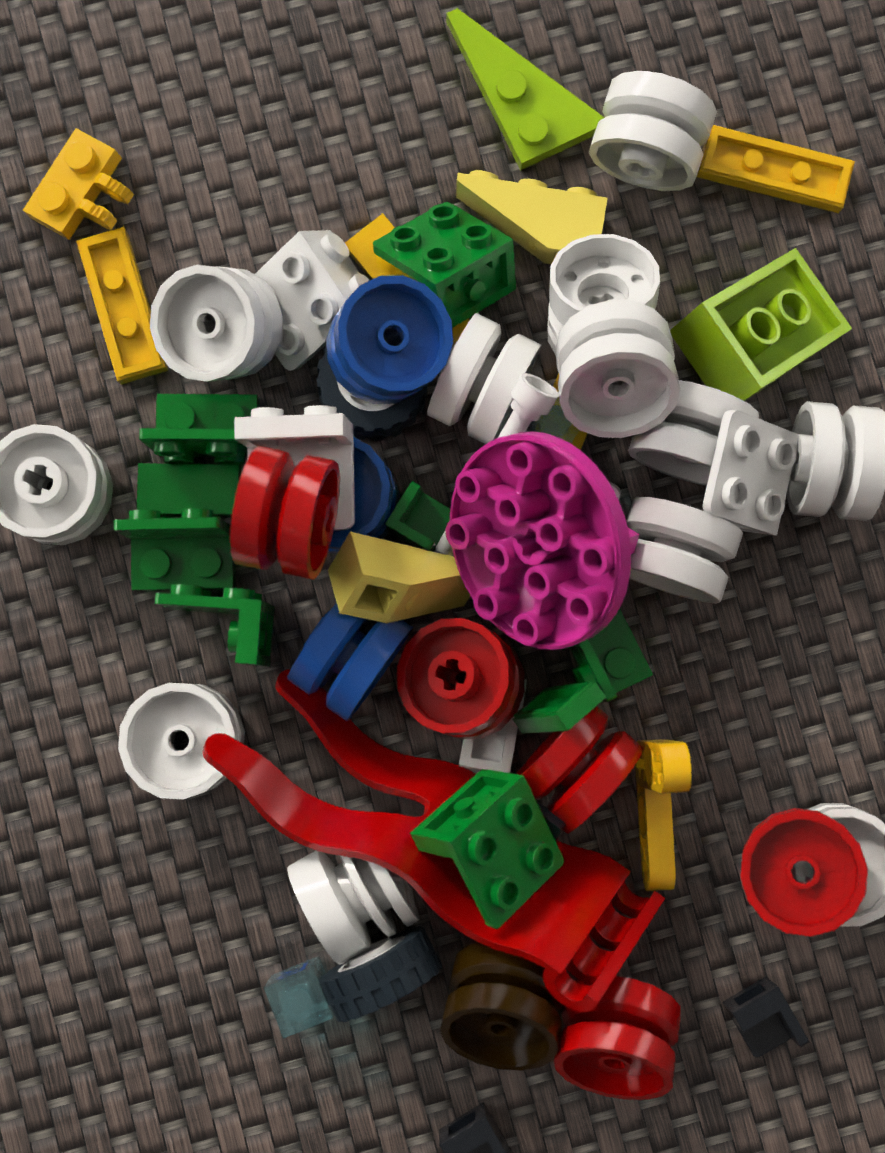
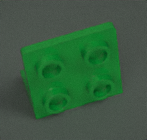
M443 202L433 206L429 211L404 225L394 228L390 233L373 242L374 254L418 282L425 284L442 300L452 320V328L516 290L513 239L450 202Z
M157 394L156 428H140L139 440L150 448L155 455L164 457V463L194 464L195 457H214V463L243 465L245 464V457H247V447L235 440L234 417H251V410L259 408L260 399L257 394Z
M212 509L181 510V518L161 517V511L131 510L129 511V519L113 520L114 531L131 539L132 591H170L171 584L201 586L203 590L236 588V568L230 547L231 526L221 516L213 515Z
M171 584L170 594L155 593L154 604L172 610L239 614L238 621L230 622L228 631V651L236 653L235 663L270 667L275 606L263 601L262 594L255 593V590L224 588L223 597H212V591L203 590L201 586Z
M620 608L611 622L598 634L574 646L561 649L564 651L570 648L578 664V667L572 669L576 682H596L606 696L602 702H609L617 698L616 693L653 675Z
M481 769L410 832L419 851L454 860L486 925L495 929L500 928L564 863V858L524 775Z

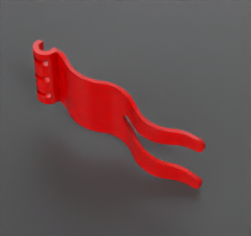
M291 669L284 670L279 674L275 688L307 720L322 744L338 764L357 780L375 790L419 802L424 806V815L413 817L387 812L357 811L332 805L302 790L268 759L224 733H216L207 738L203 747L204 759L236 785L259 814L276 830L295 842L313 850L332 855L358 858L389 869L409 883L442 919L464 935L494 950L525 958L545 968L543 980L546 988L558 1002L572 1010L589 1012L595 1009L665 900L657 891H654L647 898L639 897L632 893L625 883L631 871L611 857L557 841L558 848L564 858L563 865L500 928L488 927L454 860L419 851L410 835V832L476 773L447 761L403 755L376 743L365 735L351 719L346 722L326 707L327 692L323 688L318 692L308 695L288 681L287 676ZM613 905H614L620 912H622L623 914H625V915H627V916H629V917H631V918H627V917H624V916H622L621 914H619V913L614 909ZM590 936H591L598 944H600L601 946H603V947H605V948H607V949H609V950H611V951H606V950H603V949L599 948L597 945H595V944L593 943V941L591 940ZM566 968L577 979L590 986L581 985L574 981L567 973Z

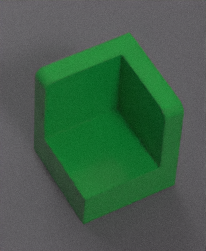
M412 481L385 525L392 535L410 546L434 552L446 529L447 523L450 521V508L423 493L422 487Z

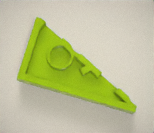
M458 8L446 13V23L520 171L594 136L598 121L604 119L602 115Z

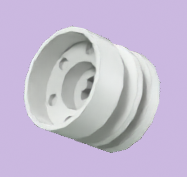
M592 234L573 240L557 253L550 266L548 343L555 355L560 330L571 316L589 305L608 300H627L656 308L660 287L659 265L650 251L632 239L614 234Z
M314 851L289 865L287 870L294 893L309 924L334 962L341 965L370 949L371 939L366 922L371 919L388 937L396 934L397 929L389 910L391 908L395 910L407 927L419 921L420 916L414 903L413 888L402 877L380 865L358 858L340 856L342 863L335 866L325 853Z

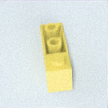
M482 170L471 171L469 174L458 173L456 198L504 234L511 237L516 243L543 263L552 264L557 253L573 240L592 234H602L608 198L597 196L596 192L584 187H571L567 191L548 188L546 183L536 179H521L518 183L499 180L497 175Z
M351 531L328 569L339 613L373 621L391 623L464 606L470 598V594L463 583L453 556Z

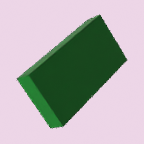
M138 463L137 510L161 511V516H181V510L203 508L212 509L215 516L232 517L236 491L241 477V466L239 464Z
M596 682L546 687L514 714L512 720L522 734L569 731L602 702L606 696Z

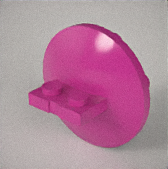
M519 432L497 438L481 447L472 455L456 478L450 507V521L445 529L446 538L452 546L459 574L473 599L478 615L485 620H489L507 636L523 645L548 650L563 649L581 643L598 634L611 622L624 600L630 578L631 554L635 552L640 535L627 527L621 504L607 478L595 463L567 441L540 432Z

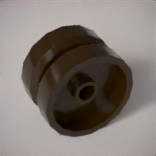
M477 942L467 945L456 955L449 983L451 994L448 995L444 1007L440 1033L444 1042L452 1050L477 1064L502 1070L522 1071L540 1068L553 1061L559 1050L562 1029L560 1014L564 1005L558 1002L546 988L543 980L545 968L525 958L494 950Z

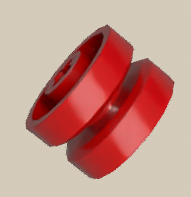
M262 446L254 449L243 468L232 510L230 547L234 564L267 570L278 559L284 574L315 580L327 558L337 518L340 495L339 464L335 460L307 455L295 467L291 454L286 451Z
M465 618L440 619L421 628L405 645L397 665V690L405 709L420 725L458 739H482L502 730L514 717L513 715L517 713L525 693L524 669L516 651L501 636L492 632L484 625ZM466 673L464 683H458L460 676Z
M598 706L592 709L569 731L551 732L516 773L524 775L536 800L542 799L559 783L561 784L549 800L547 809L566 824L564 832L567 834L579 827L611 797L634 768L644 750L625 731L611 733L594 748L593 746L604 733L608 723V715Z
M792 808L771 814L753 829L743 848L740 878L748 902L763 921L784 933L812 937L835 931L855 915L866 894L868 868L860 844L843 824L817 810ZM798 861H807L814 869L813 877L805 876V882H799L794 878L792 867Z
M615 976L603 997L592 1011L579 1012L564 1006L562 1020L565 1028L561 1031L559 1050L554 1058L556 1071L566 1081L589 1092L625 1100H649L665 1096L673 1089L676 1057L672 1047L678 1042L681 1006L670 994L654 985L636 979ZM576 980L581 985L590 986L580 980Z

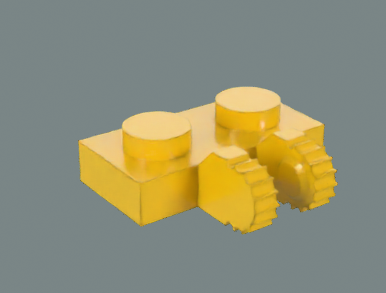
M76 128L23 211L34 221L68 240L71 239L84 217L108 230H112L118 220L109 210L96 205L94 201L101 191L116 201L126 203L127 205L133 198L134 194L130 189L111 177L122 157L114 148Z

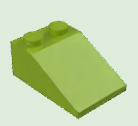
M794 248L702 302L676 324L670 332L706 386L746 401L846 334L852 327L801 254Z

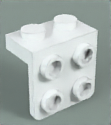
M331 230L299 231L255 273L256 276L267 283L278 299L283 317L281 342L275 355L284 368L290 371L300 369L326 345V338L335 315L361 284L370 281L366 276L359 273L348 257L350 252L347 245L338 235L332 233Z
M316 405L305 407L304 415H284L283 409L264 407L252 409L251 417H234L235 440L247 447V459L254 449L262 446L288 452L291 454L295 467L307 455L335 460L339 464L340 495L334 531L348 530L354 525L353 424L343 413H337V408L333 406Z
M726 411L720 426L703 500V510L713 516L731 522L739 527L741 531L777 536L780 519L785 508V498L791 471L796 460L799 434L741 411Z

